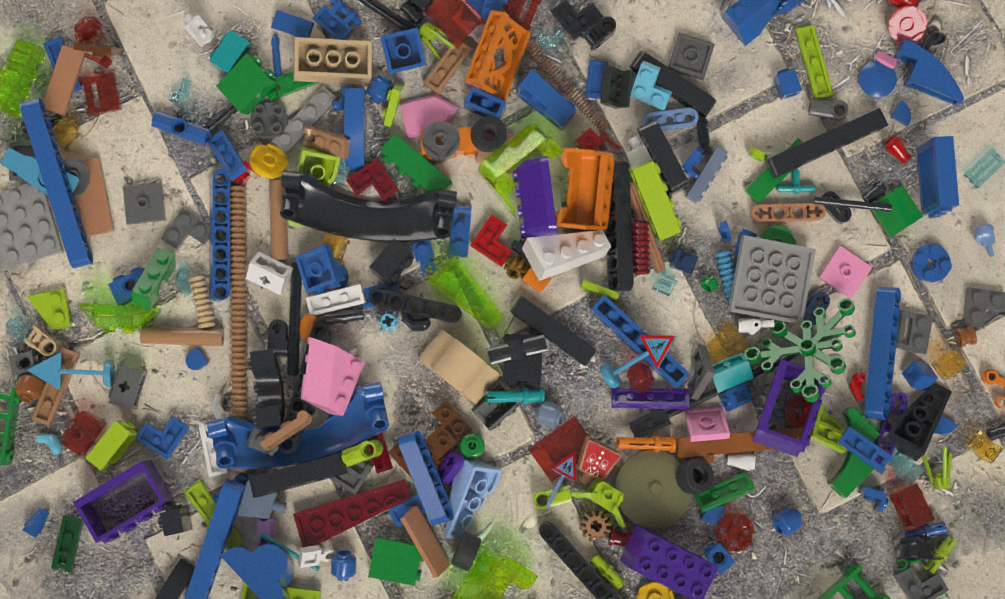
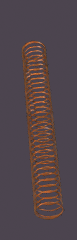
M531 42V43L525 48L526 50H525L524 52L529 54V52H530L533 48H535V46H536L537 44H535L528 52H526V51L529 49L528 47H529L532 43L534 44V42ZM537 47V48L530 54V58H533V59H534V57L541 52V50H539L533 57H531V55H532L535 51H537L539 47ZM568 78L559 86L561 87L568 80ZM569 81L563 88H561L562 92L565 91L566 93V91L573 85V83L566 90L563 91V89L571 82ZM574 86L568 93H566V94H567V97H570V98H571V96L578 90V89H576L570 96H568V94H569L576 86ZM579 91L573 98H571L572 101L581 91ZM598 109L589 117L591 118L598 111ZM600 112L594 118L591 119V123H594L593 120L600 114ZM603 118L598 124H596L597 127L605 118ZM610 123L604 126L601 130L599 129V131H604L610 125Z

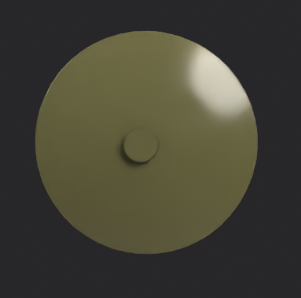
M646 450L629 457L619 468L614 482V488L624 494L623 502L618 506L623 515L631 522L646 528H662L676 522L687 510L692 495L683 492L677 484L676 470L681 462L673 455L664 451L654 452Z

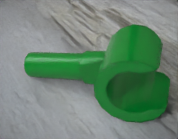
M896 559V562L904 561V566L897 568L905 570L908 565L923 562V559Z

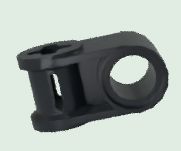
M604 17L595 25L586 29L580 37L585 39L590 45V50L594 51L615 34L616 21L612 17ZM610 24L613 28L610 31H606L602 26Z
M278 319L271 321L269 324L267 349H274L276 356H288V325L286 322ZM278 323L279 326H283V330H279V334L274 330Z

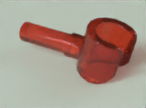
M84 54L85 58L95 61L104 68H108L113 62L105 55L99 59L91 54Z
M606 132L598 134L603 143L606 141L616 150H620L621 147L613 142Z

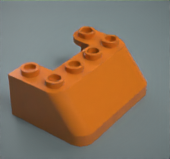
M564 148L561 162L565 168H570V173L567 176L568 192L565 196L567 205L566 207H561L556 212L557 227L605 230L609 220L614 155L613 153L596 150Z

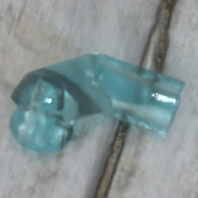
M558 29L552 37L542 34L537 39L538 44L542 48H554L565 36V33Z
M345 162L339 163V172L330 185L332 188L346 180L350 169Z
M185 267L178 270L175 284L184 297L191 294V289L187 284L190 271Z

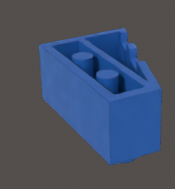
M533 69L518 86L517 96L560 131L563 130L576 113L575 105L570 100H565L556 89L552 88Z

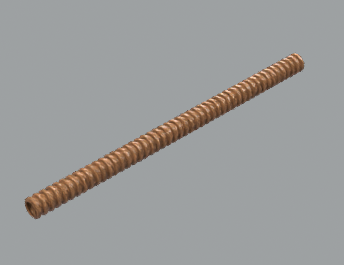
M233 185L230 187V285H232L230 287V291H232L230 293V297H232L230 299V303H232L230 305V309H232L230 311V315H232L230 317L232 321L230 323L232 327L230 329L232 333L230 335L232 339L230 341L232 345L230 347L232 351L230 353L232 357L230 359L232 363L230 365L232 369L230 372L232 375L230 378L232 381L230 384L232 387L230 390L232 396H230L232 402H230V405H232L230 417L248 422L246 420V416H248L246 410H248L246 404H248L246 398H248L246 392H248L246 386H248L246 380H248L246 368L248 367L246 365L247 359L245 358L247 356V353H245V350H247V347H245V344H247V341H245V338H247V335H245V332H247V329H245L247 323H245L247 317H245L247 311H245L247 305H245L247 299H245L247 296L245 293L247 291L245 287L247 285L245 281V273H247L245 269L247 267V264H245V261H247V258H245V255H247V252H245V249H247V246H245L247 240H245L247 237L245 234L247 231L245 228L247 225L245 222L247 219L245 216L247 214L245 210L247 208V205H245L247 194L245 191L247 188L242 185ZM231 468L230 471H232V472H246V471H248V469H232V468Z

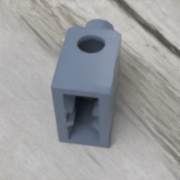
M248 479L238 516L270 519L274 511L284 514L287 502L277 500L279 492L253 498Z

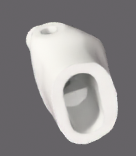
M738 318L739 333L754 335L761 327H774V320Z

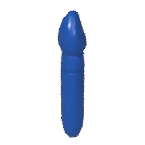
M273 34L271 46L274 74L276 75L275 77L281 76L280 41L278 36Z

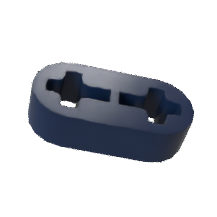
M819 292L813 295L805 308L803 321L808 320L806 315L811 314L816 309L818 304L816 298L823 297L825 304H821L819 307L824 308L826 311L830 304V298L826 293ZM816 319L815 321L812 320V325H816Z

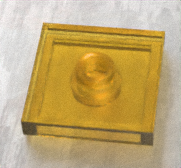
M729 323L706 345L710 360L714 364L739 353L744 354L748 348L752 347Z

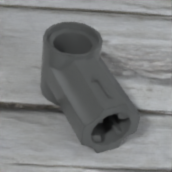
M811 98L808 109L809 116L831 118L834 121L842 120L848 113V105L842 100L835 102ZM834 107H840L843 113L841 115L836 114Z

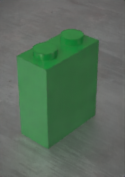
M246 53L216 85L240 113L249 115L254 107L278 84L274 78L276 75L269 68L266 69L262 65L263 61L257 55L252 56Z
M376 537L368 577L415 586L416 581L420 582L422 570H419V564L424 562L414 543Z

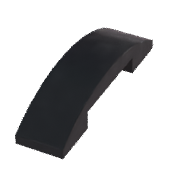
M181 558L155 599H179L191 581L195 566Z

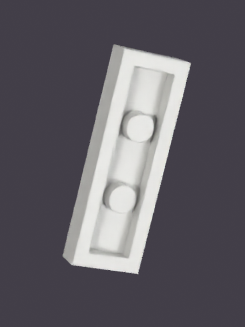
M362 284L306 297L309 313L313 316L367 303Z

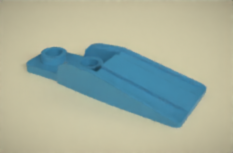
M8 148L1 161V165L17 173L26 182L47 194L36 157L25 156L12 148ZM66 171L72 192L74 193L80 179Z

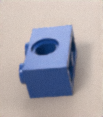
M473 86L464 102V109L482 117L493 116L500 120L507 106V102Z
M134 268L130 271V274L126 276L119 275L112 279L113 282L108 284L117 305L125 306L132 302V290H129L128 285L131 281L137 283L145 268Z

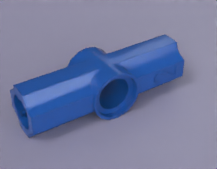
M156 111L152 117V127L176 135L181 139H187L206 146L207 141L210 139L211 130L189 123L182 118H176ZM180 125H185L184 131L177 132Z

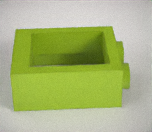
M125 420L115 421L85 459L100 471L112 470L136 440L135 438L139 433L137 430L138 426L130 420L128 422Z

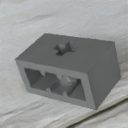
M120 365V368L116 370L114 380H116L114 387L109 391V403L129 409H137L148 372ZM124 384L130 386L129 390L123 388Z

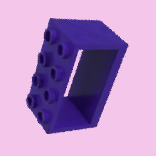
M783 359L780 360L752 439L753 442L798 457L800 452L805 451L811 438L810 432L816 423L817 418L815 416L822 404V395L826 391V388H822L817 380H815V385L820 395L815 402L810 403L799 440L766 429L782 380L792 381L805 370V367Z
M147 460L137 463L73 503L94 541L106 544L119 538V533L129 532L136 528L137 522H146L153 518L154 512H162L166 507H170V503L174 501V498L153 461ZM145 474L160 501L107 532L92 504Z
M636 525L620 558V561L633 571L690 599H704L719 568L703 557Z

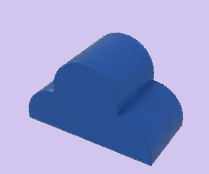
M272 544L262 545L252 553L247 549L235 547L221 555L222 559L260 599H289L285 588L293 579L294 566L289 557L278 546Z

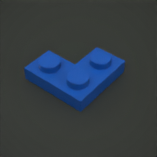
M172 416L163 432L146 422L135 439L169 460L190 426Z

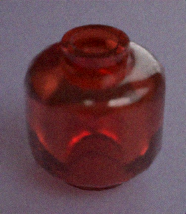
M84 16L74 25V36L80 43L92 44L102 35L103 25L94 16Z
M642 362L630 366L626 373L629 384L635 391L646 392L651 389L650 386L655 381L650 366Z

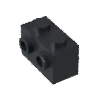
M393 238L369 268L375 276L391 286L393 282L395 283L399 280L404 269L411 266L414 256L411 250Z
M182 504L165 508L166 512L160 513L158 522L160 528L163 529L164 536L193 530L188 507L182 508Z

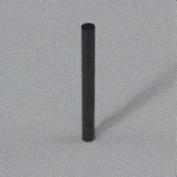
M814 197V204L885 212L892 211V204Z

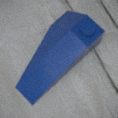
M739 0L724 12L722 19L742 44L746 46L761 34L783 0Z

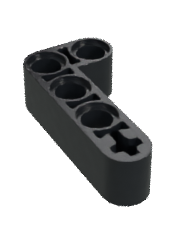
M654 119L638 127V134L651 159L660 168V175L668 189L666 191L668 197L687 189L689 186L688 178L658 122Z

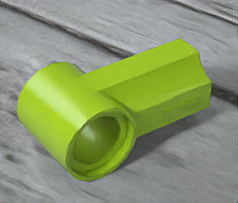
M370 440L343 450L341 456L343 463L349 467L378 457L383 451V445L378 440ZM369 445H372L374 448L373 454L369 451Z
M568 485L559 487L550 507L572 502ZM554 488L536 492L532 498L534 506L539 509L548 508L546 504ZM541 494L547 498L543 506L538 505L536 502L537 497Z

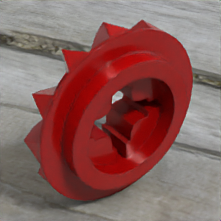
M801 396L791 398L785 404L783 412L786 421L792 426L803 427L805 415H807L811 402L806 401ZM802 406V412L805 415H799L796 418V412L793 409H799Z

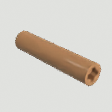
M281 180L269 181L271 258L284 262L288 261L287 220L280 216L284 188L281 186Z
M142 326L140 330V342L142 344L224 345V329Z

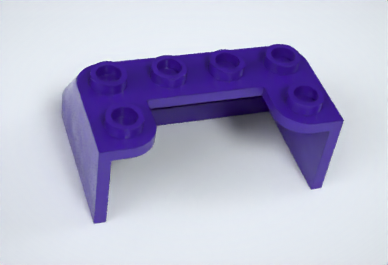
M542 156L516 163V168H513V181L518 183V186L515 187L516 198H520L521 205L517 206L518 215L523 218V224L520 225L521 239L526 241L527 238L557 235L548 157Z

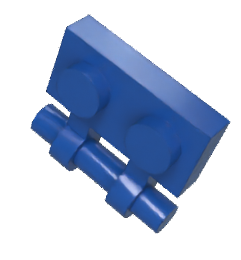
M330 0L329 2L333 7L330 9L324 5L312 19L334 39L346 40L353 32V28L349 26L350 23L353 22L356 26H359L362 20L357 17V13L350 11L342 0ZM337 13H343L346 18L342 20Z

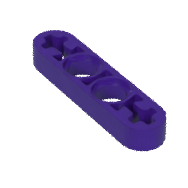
M901 392L892 393L890 409L896 407L894 398L900 396L902 404H898L896 410H900V413L890 410V414H895L897 418L906 410L908 404L907 396ZM887 419L881 421L878 431L880 435L876 438L875 445L878 447L880 444L882 446H889V449H884V451L892 456L895 446L892 442L885 443L882 440V435L885 432L889 433L893 426ZM877 456L874 461L878 463L880 458Z

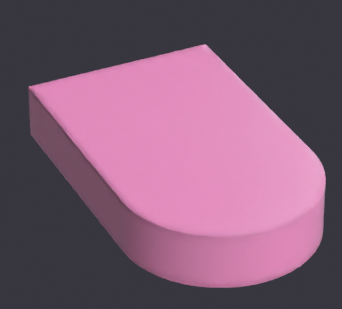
M877 52L875 55L878 62L894 69L897 59L884 52Z

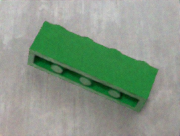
M395 133L380 149L383 155L381 157L382 160L388 165L391 163L397 167L395 170L401 176H408L411 179L410 183L415 188L419 189L421 187L425 192L431 189L450 190L452 188L453 182Z

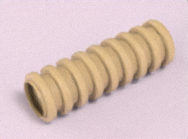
M197 275L189 279V282H191L190 288L193 289L191 293L194 294L192 299L195 300L193 304L196 305L197 323L200 324L198 328L208 329L216 325L213 322L212 305L209 304L211 299H208L210 294L207 293L206 276Z

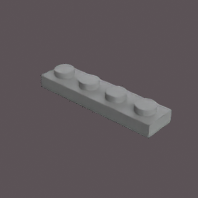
M322 86L287 124L285 130L280 135H277L272 142L288 155L305 136L303 127L305 125L314 126L332 107V101L338 99Z

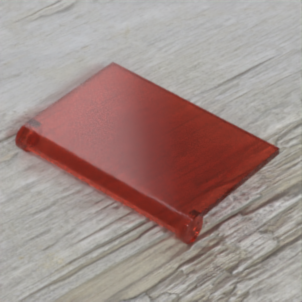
M434 0L425 11L456 48L461 46L477 25H481L484 22V19L466 0Z
M574 416L531 447L529 452L549 480L553 482L561 474L550 468L574 451H576L577 464L588 433Z

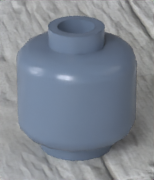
M544 401L541 405H537L534 416L537 417L539 425L553 429L557 425H561L564 411H562V407L559 404Z

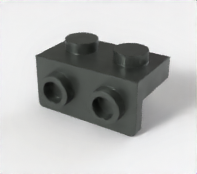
M605 66L600 103L614 109L628 108L630 106L634 71H622L612 66Z
M499 384V385H498L495 389H493L492 391H506V390L502 387L501 384ZM485 396L471 410L491 431L499 427L507 416L512 415L519 405L517 402L486 404L485 398L492 397Z

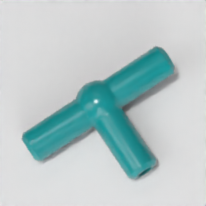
M793 170L792 185H777V192H792L794 194L816 192V186L800 185V171Z

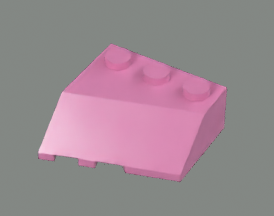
M308 337L309 351L305 358L307 367L306 374L303 375L301 399L329 414L343 416L365 362L337 346Z

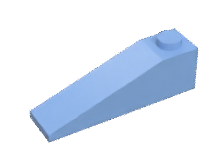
M464 457V464L452 482L450 504L454 517L453 520L446 523V538L461 539L463 533L468 530L474 521V514L479 507L482 508L485 503L483 501L488 493H493L502 473L500 468L477 459Z

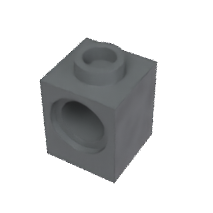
M29 351L9 356L12 375H25L29 372L27 369L41 363L42 358L38 352ZM29 358L30 365L25 368L24 361Z

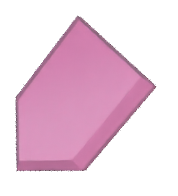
M437 94L399 102L408 139L420 136V132H424L425 128L431 123L441 121L449 123L459 108Z

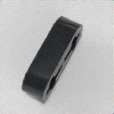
M832 191L826 192L821 196L841 199ZM823 205L826 212L837 223L843 224L849 221L852 216L850 208ZM839 211H840V212H842V211H845V212H846V214L844 215L845 218L842 217V218L840 219V218L838 217V215L840 214Z

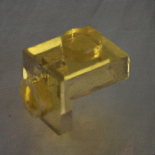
M979 430L966 444L978 458L988 463H993L1003 451L1001 446L994 444Z

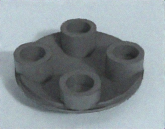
M276 102L257 104L251 115L253 131L263 138L277 137V135H280L285 130L288 122L285 109Z

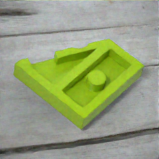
M398 81L392 90L389 89L386 99L389 101L388 108H384L382 119H385L383 124L385 126L391 127L394 123L405 83Z
M66 289L28 296L29 301L51 330L73 327Z
M821 404L815 416L817 419L814 428L810 432V439L843 454L846 452V449L838 444L837 441L845 431V428L840 426L834 416L830 417L824 410L825 406Z

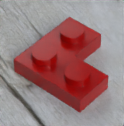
M491 214L470 247L502 268L512 253L510 249L497 241L506 229L507 224Z

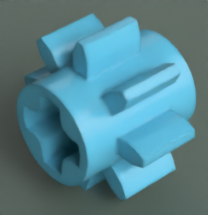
M385 310V315H378L381 318V322H378L377 325L383 326L382 332L388 329L390 334H392V329H399L396 324L401 319H395V311L389 314ZM387 317H390L391 320H394V322H391L390 327H388L387 324H384V322L387 321Z

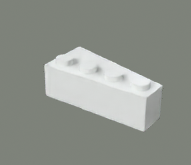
M603 230L527 238L522 250L540 281L605 257L611 245Z

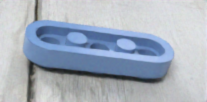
M693 108L651 112L644 115L641 125L655 119L662 131L691 128L698 121V113ZM685 116H690L691 121H686ZM671 118L672 124H668L666 119Z

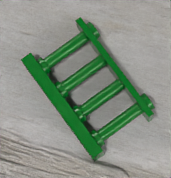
M14 387L11 388V393L0 392L1 400H9L8 412L0 411V419L6 420L5 431H0V439H3L0 451V465H10L14 457L12 448L19 405L22 403Z
M851 564L844 570L845 574L817 599H830L837 592L844 599H855L844 587L852 578L871 599L891 598L884 593L877 594L860 576L859 572L863 567L859 564Z

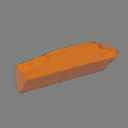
M306 314L301 319V339L308 340L311 329L316 324L317 317Z

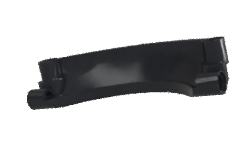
M286 170L282 173L281 186L284 189L280 216L286 220L322 232L366 241L391 242L394 238L399 242L445 239L451 235L457 191L431 189L421 195L408 199L374 201L340 193L322 184L308 173Z

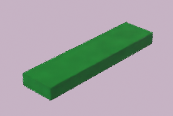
M798 138L786 150L803 142ZM767 168L744 192L758 205L791 171L773 178Z

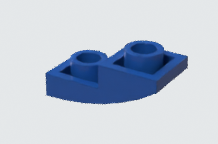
M277 10L271 28L294 37L310 38L314 22Z

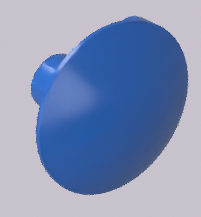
M878 61L867 63L860 71L858 84L862 90L875 99L889 95L894 90L897 82L894 69Z

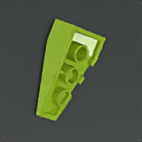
M300 147L296 172L308 173L322 184L330 187L337 176L340 158L320 150ZM288 220V225L307 228V226Z

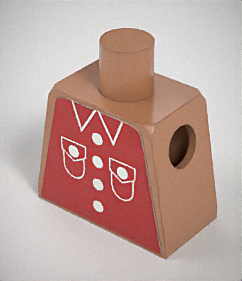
M586 435L577 462L578 469L583 471L580 481L590 486L594 477L604 480L621 458V453Z

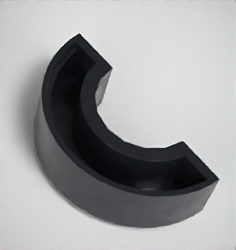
M274 349L250 352L248 368L252 370L254 375V391L258 394V400L255 401L256 415H253L254 426L258 429L280 426L285 420V397Z

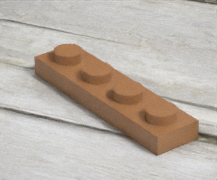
M60 347L58 353L62 352L61 369H75L80 353ZM61 374V390L46 382L31 418L32 420L52 426L72 374Z

